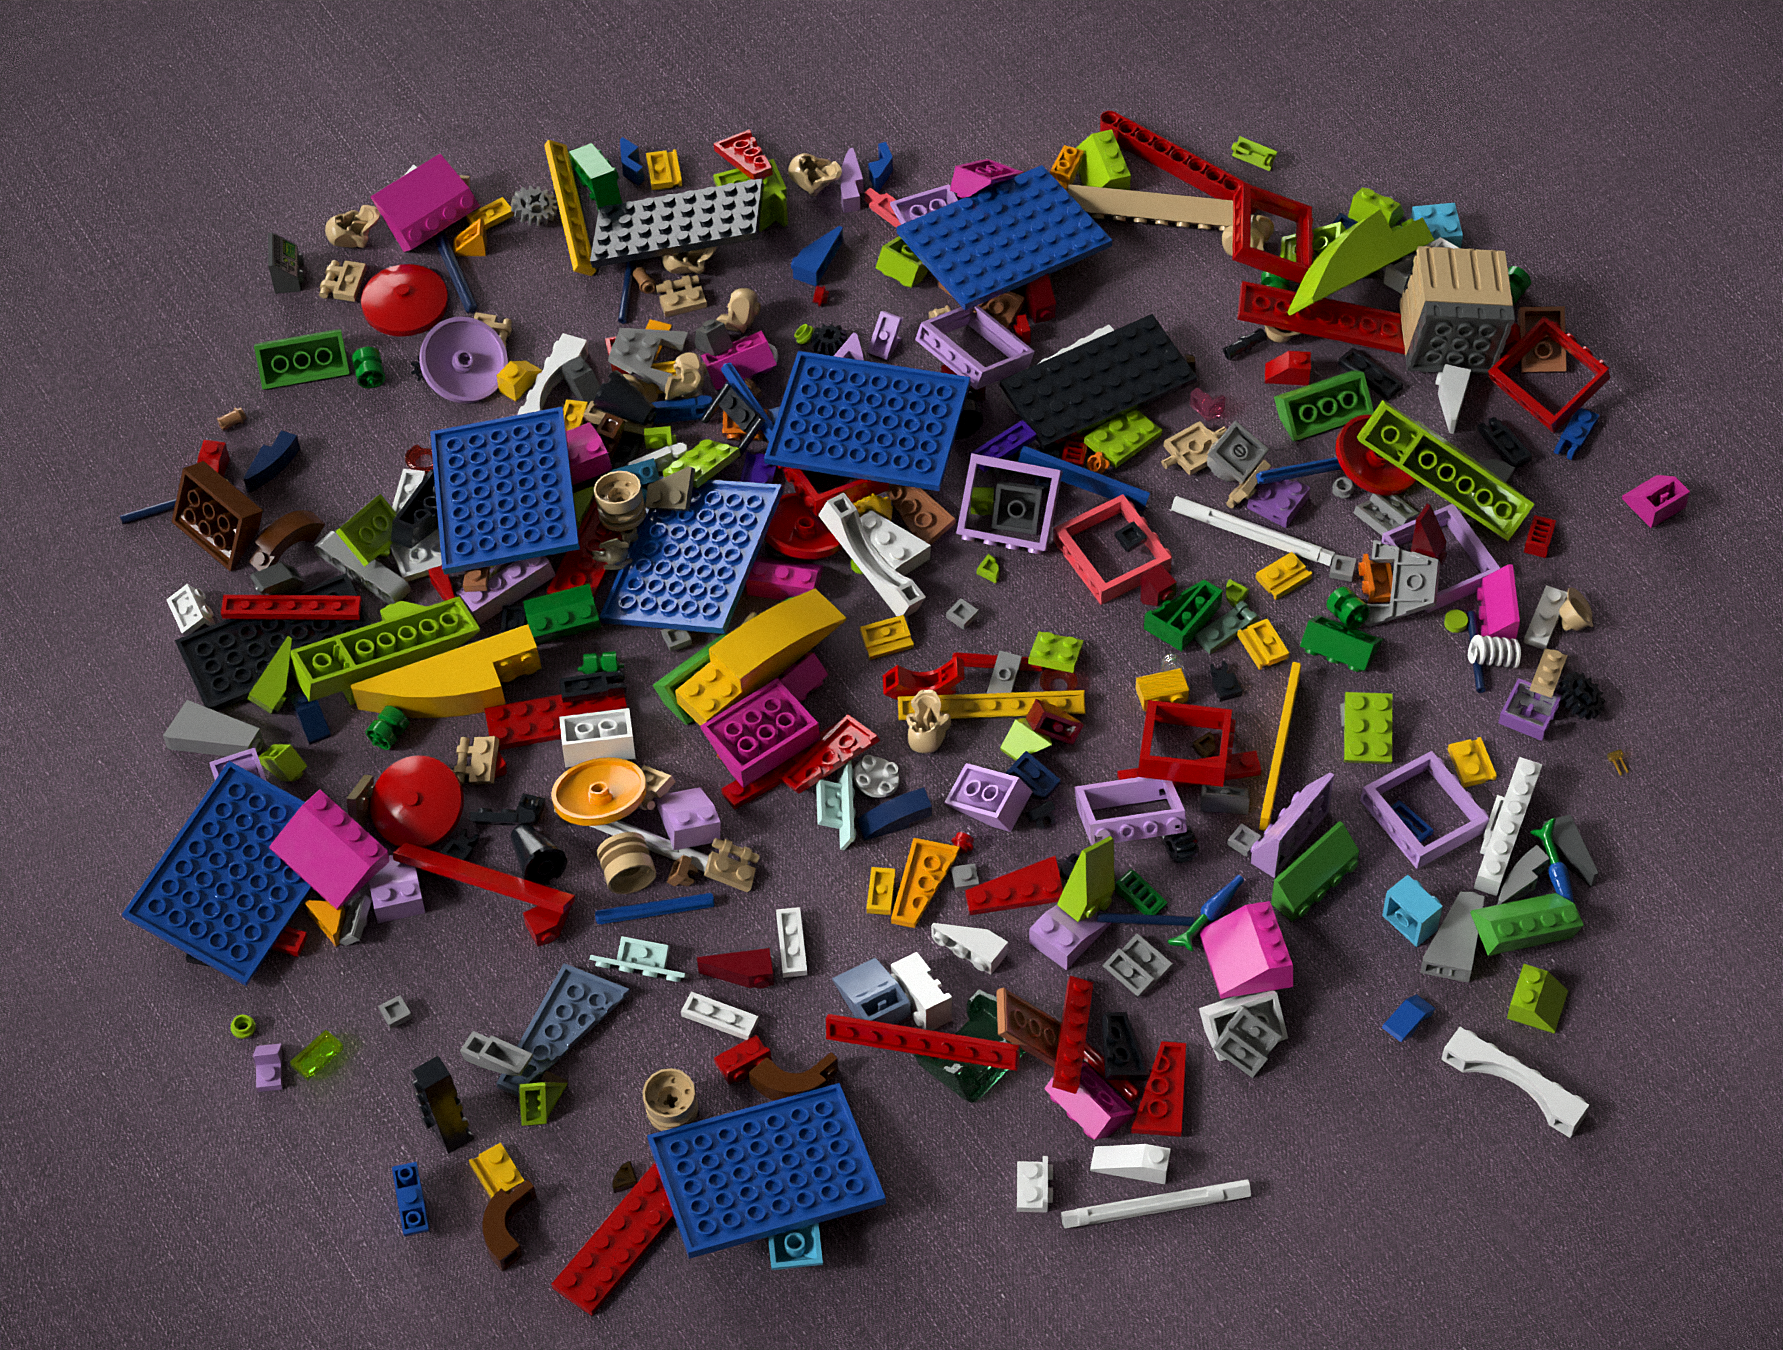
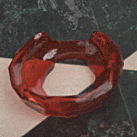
M419 444L411 447L405 454V462L409 469L425 471V474L430 469L434 470L433 462L429 467H418L415 464L416 460L425 454L430 455L433 461L432 449L422 448Z
M1047 668L1039 678L1040 686L1045 692L1051 691L1049 685L1055 679H1062L1067 683L1068 687L1065 691H1074L1078 685L1075 672L1071 673Z

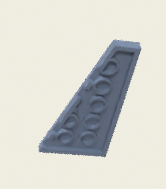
M564 963L517 1045L518 1048L532 1053L533 1058L521 1076L501 1074L496 1083L497 1088L519 1096L518 1087L520 1084L535 1083L545 1071L549 1070L630 994V990Z

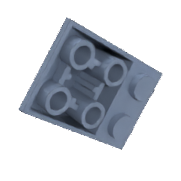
M876 958L832 978L846 1004L857 1019L895 1024L910 1016V1001L898 982Z

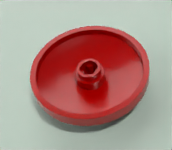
M414 264L392 266L374 275L365 285L361 296L362 311L367 322L381 333L397 337L417 335L434 327L444 316L448 307L447 288L441 277L426 267Z
M1361 415L1351 419L1338 434L1335 447L1338 462L1344 473L1356 485L1374 494L1391 496L1408 490L1416 479L1357 439L1358 434L1372 415Z
M797 493L781 496L764 538L771 547L785 555L801 559L828 557L843 548L819 516L816 517L812 510L806 507L802 496H798Z
M429 756L406 757L389 766L377 780L370 801L371 817L378 832L395 846L400 847L406 842L427 849L441 843L456 828L463 812L464 793L457 775L440 760Z

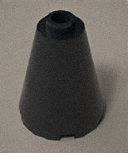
M616 370L610 373L608 377L611 380L607 384L603 382L593 402L596 406L593 408L642 426L652 424L657 416L655 412L656 407L619 371Z
M520 824L512 830L510 838L525 880L546 886L550 884L548 880L554 877L558 879L562 875L568 860L564 851L529 824Z

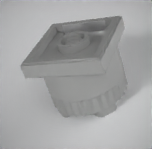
M1235 420L1221 438L1213 443L1209 449L1207 466L1215 476L1225 482L1238 481L1241 484L1270 449Z

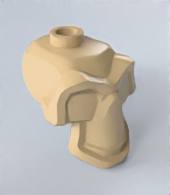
M802 153L792 159L788 168V174L797 185L808 191L811 196H817L823 188L829 186V183L840 178L842 170L836 161L831 162L828 159Z
M363 205L360 212L351 210L345 214L335 215L327 221L325 234L329 242L334 246L365 248L368 242L369 231L380 219V212L375 206Z
M1251 215L1250 247L1264 251V242L1274 232L1273 221L1262 215L1256 217ZM1233 225L1227 227L1222 233V246L1230 256L1233 254Z
M717 246L662 256V262L667 271L673 274L692 272L701 274L705 270V260L714 254Z
M749 288L736 289L731 293L730 302L727 306L728 314H721L716 320L724 323L727 330L744 333L746 328L752 325L756 315H759L761 303L758 302L757 294Z
M687 352L677 357L674 364L676 376L671 375L668 377L665 386V400H672L681 395L683 399L698 397L703 393L704 375H707L705 362H701L699 356L695 353Z
M921 690L911 701V706L915 713H910L906 717L909 726L908 742L911 749L918 753H932L940 747L946 731L950 728L951 716L940 712L941 701L935 691Z

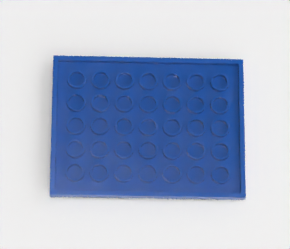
M1043 165L896 227L897 234L965 311L1030 283L1047 273H1053L1112 247V239Z
M798 351L764 456L765 464L940 491L971 384V378Z
M563 407L430 431L441 560L444 575L580 549Z
M708 480L698 488L693 487L689 511L646 508V516L637 528L639 538L632 542L628 549L629 553L626 559L632 558L633 561L619 570L599 616L601 622L725 634L783 494L782 485Z
M228 761L122 913V917L247 986L313 889L269 848L271 843L305 802Z
M840 1083L647 1135L649 1147L689 1259L886 1204V1197Z

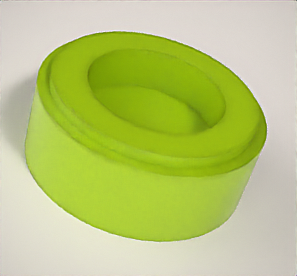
M1454 609L1446 613L1444 625L1447 630L1453 633H1460L1466 629L1468 617L1463 611Z

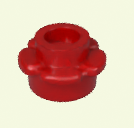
M824 285L823 287L816 286L812 303H816L818 306L827 302L829 291L825 290Z
M958 832L951 839L954 846L960 847V853H967V851H972L974 848V838L966 833Z

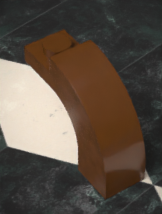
M307 510L293 511L280 517L258 537L255 543L259 547L249 562L258 571L275 565L282 554L293 544L301 541L314 543L325 523L312 511Z
M830 1052L811 1069L802 1073H789L781 1070L767 1057L749 1072L750 1084L759 1093L773 1101L827 1086L826 1080H831L837 1074L838 1058Z
M528 1179L524 1183L514 1186L510 1194H507L501 1188L491 1198L484 1212L482 1229L487 1251L493 1262L502 1272L522 1257L520 1245L508 1233L507 1228L511 1218L536 1198L535 1188Z

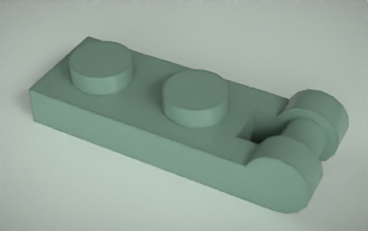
M1241 601L1234 609L1195 634V640L1211 654L1235 638L1238 630H1245L1247 626L1255 624L1259 616L1254 611L1251 612L1248 609L1249 606L1244 601ZM1243 616L1245 619L1240 621L1238 618Z

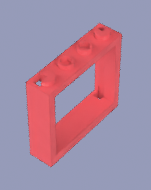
M1123 494L1054 527V543L1101 605L1140 586L1142 574L1159 564L1168 572L1171 571V552L1162 546L1158 535L1149 529L1146 519L1143 516H1139L1133 502L1128 501ZM1122 513L1129 523L1134 521L1147 536L1145 545L1156 559L1105 583L1071 536L1116 514Z

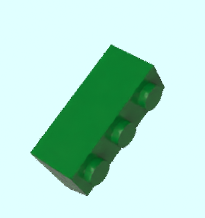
M590 583L523 601L527 622L536 645L601 627Z
M1317 615L1308 621L1300 647L1305 648V652L1314 656H1318V654L1324 655L1329 662L1335 664L1342 662L1347 664L1349 669L1361 672V670L1365 671L1370 667L1381 645L1382 638L1358 629H1349L1342 623Z

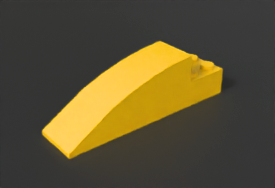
M816 588L771 607L747 621L709 648L710 663L675 690L677 704L701 726L773 681L844 623L847 618Z
M527 624L351 684L350 686L358 710L380 713L385 706L389 705L402 710L403 714L409 718L455 717L485 712L484 708L505 705V698L500 683L510 682L515 677L524 674H533L542 667L536 643Z

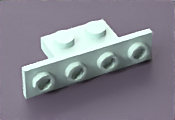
M851 760L837 769L838 783L820 779L816 784L818 825L839 829L840 850H845L856 838V829L854 828L856 811L853 808L855 790L852 788L854 769L852 768Z
M621 936L617 960L590 955L589 959L596 961L595 966L610 969V964L620 966L619 971L633 973L634 969L643 970L642 975L657 978L659 973L667 975L666 980L681 982V978L688 979L689 974L666 970L669 945Z

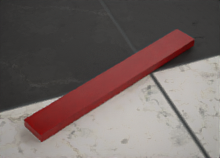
M406 842L393 852V860L562 914L575 903V895Z
M828 1014L826 1017L827 1040L1017 1071L1019 1068L1020 1045Z

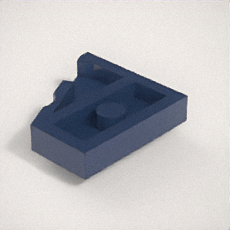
M1027 751L1005 772V774L1019 777L1032 790V797L1044 800L1062 783L1056 775Z

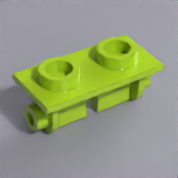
M1239 136L1237 143H1233L1231 148L1234 151L1233 157L1267 171L1271 170L1278 152Z

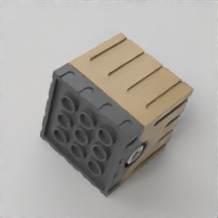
M1418 246L1417 256L1415 255L1402 292V298L1399 301L1407 371L1443 372L1445 364L1469 369L1471 374L1489 375L1488 370L1500 360V354L1503 352L1511 326L1515 321L1505 251Z

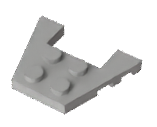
M620 328L609 354L608 362L631 375L633 372L643 377L644 382L649 385L652 382L659 386L660 391L665 392L668 377L672 374L651 368L660 345L682 351L688 332Z
M1373 540L1371 560L1374 563H1394L1390 604H1367L1370 607V614L1365 621V625L1372 627L1436 606L1440 561Z

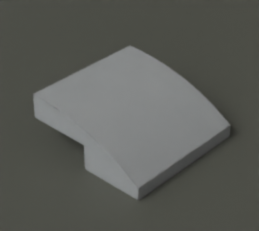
M1372 493L1370 500L1357 505L1353 512L1381 535L1415 520L1419 515L1416 510L1397 495L1384 496Z
M1138 934L1122 950L1118 948L1103 965V968L1138 998L1150 990L1174 967L1167 958Z
M1241 1006L1220 1035L1213 1049L1253 1078L1267 1061V1055L1282 1036L1252 1012Z

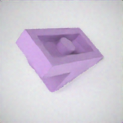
M881 311L867 352L888 360L901 341V337L897 335L903 318L886 311Z
M853 332L834 356L864 361L858 335Z
M282 1044L256 1046L253 1058L256 1064L257 1091L283 1090Z

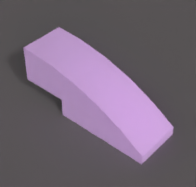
M849 148L844 158L840 177L841 203L844 213L860 210L859 194L864 193L863 177L854 149Z

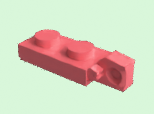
M869 188L864 193V200L869 204L872 211L895 228L901 225L890 206V202L896 199L888 193L878 194L872 188Z

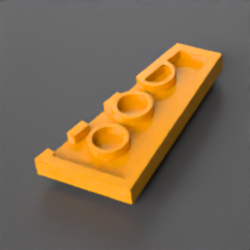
M913 838L891 916L892 924L911 928L916 927L960 853L959 846Z

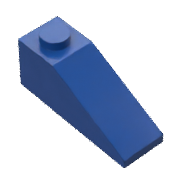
M836 227L803 248L799 255L793 258L791 263L793 279L813 286L818 285L844 241L843 227Z

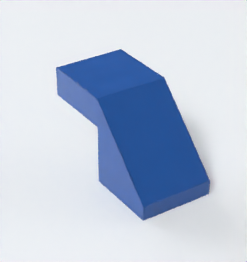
M622 137L620 139L623 176L639 186L644 182L643 167L638 164L640 161L639 148Z
M886 142L878 144L879 160L868 163L869 179L876 192L880 191L893 172V157Z
M1415 994L1407 998L1383 1024L1382 1028L1398 1041L1403 1042L1412 1037L1420 1022L1431 1017L1436 1008Z

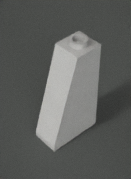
M186 700L163 735L168 749L220 756H230L251 748H255L256 752H259L264 742L260 728L189 700Z
M1460 891L1423 956L1420 973L1469 983L1478 931L1470 912L1483 908L1485 896L1478 895L1475 892Z

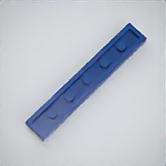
M1023 446L1018 462L1062 470L1061 481L1111 500L1123 494L1128 501L1133 502L1136 509L1144 512L1150 495L1149 492Z

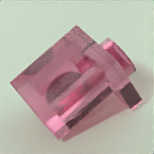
M1197 387L1191 391L1190 406L1204 419L1209 421L1223 413L1225 397L1220 395L1212 400L1207 393H1204Z

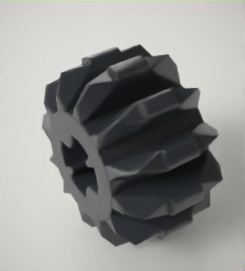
M823 323L821 328L816 327L811 336L814 352L834 356L848 340L846 330H842L841 325L834 327L833 323L830 326H826Z
M1187 824V832L1162 836L1166 852L1169 853L1170 858L1174 859L1177 864L1188 862L1198 856V840L1191 827L1187 826Z

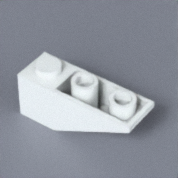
M939 923L931 925L932 938L938 945L948 947L957 957L967 959L975 968L980 971H986L990 975L1008 954V942L988 929Z

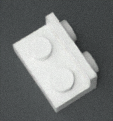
M186 584L167 599L180 631L185 636L193 633L204 623L208 626L215 625L212 618L214 614L205 603V594L199 588L195 589L189 584Z
M1043 1156V1162L1017 1161V1212H1047L1048 1203H1053V1188H1048V1180H1053V1165H1048V1156Z

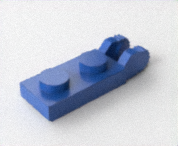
M699 395L696 399L651 402L656 407L655 412L657 413L653 423L697 420V418L703 416L713 399L708 395Z
M1582 407L1579 408L1562 433L1554 453L1559 455L1565 445L1571 448L1567 453V459L1572 460L1587 440L1598 421L1599 415Z

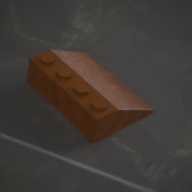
M202 461L183 468L171 522L231 572L237 566L258 531L263 510L206 462Z

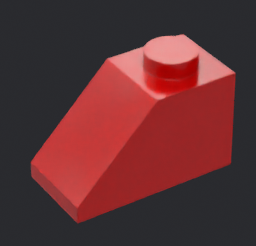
M1288 351L1265 363V383L1308 386L1311 371V352Z
M204 440L197 463L206 462L224 477L230 460L226 443Z
M540 906L523 912L525 926L537 947L549 944L560 937L571 907L563 914Z

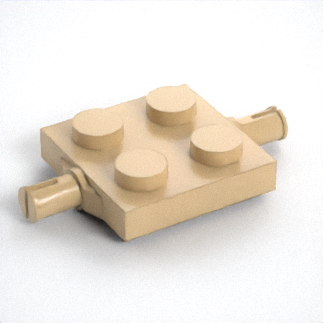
M1199 421L1166 439L1164 447L1171 456L1161 461L1163 467L1167 469L1177 463L1189 476L1207 467L1209 449L1213 443L1221 438L1227 428L1225 429L1223 426L1219 430L1212 432Z

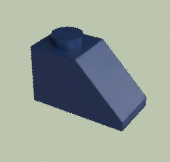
M302 689L289 694L293 711L309 745L330 737L331 733L318 700L309 702Z

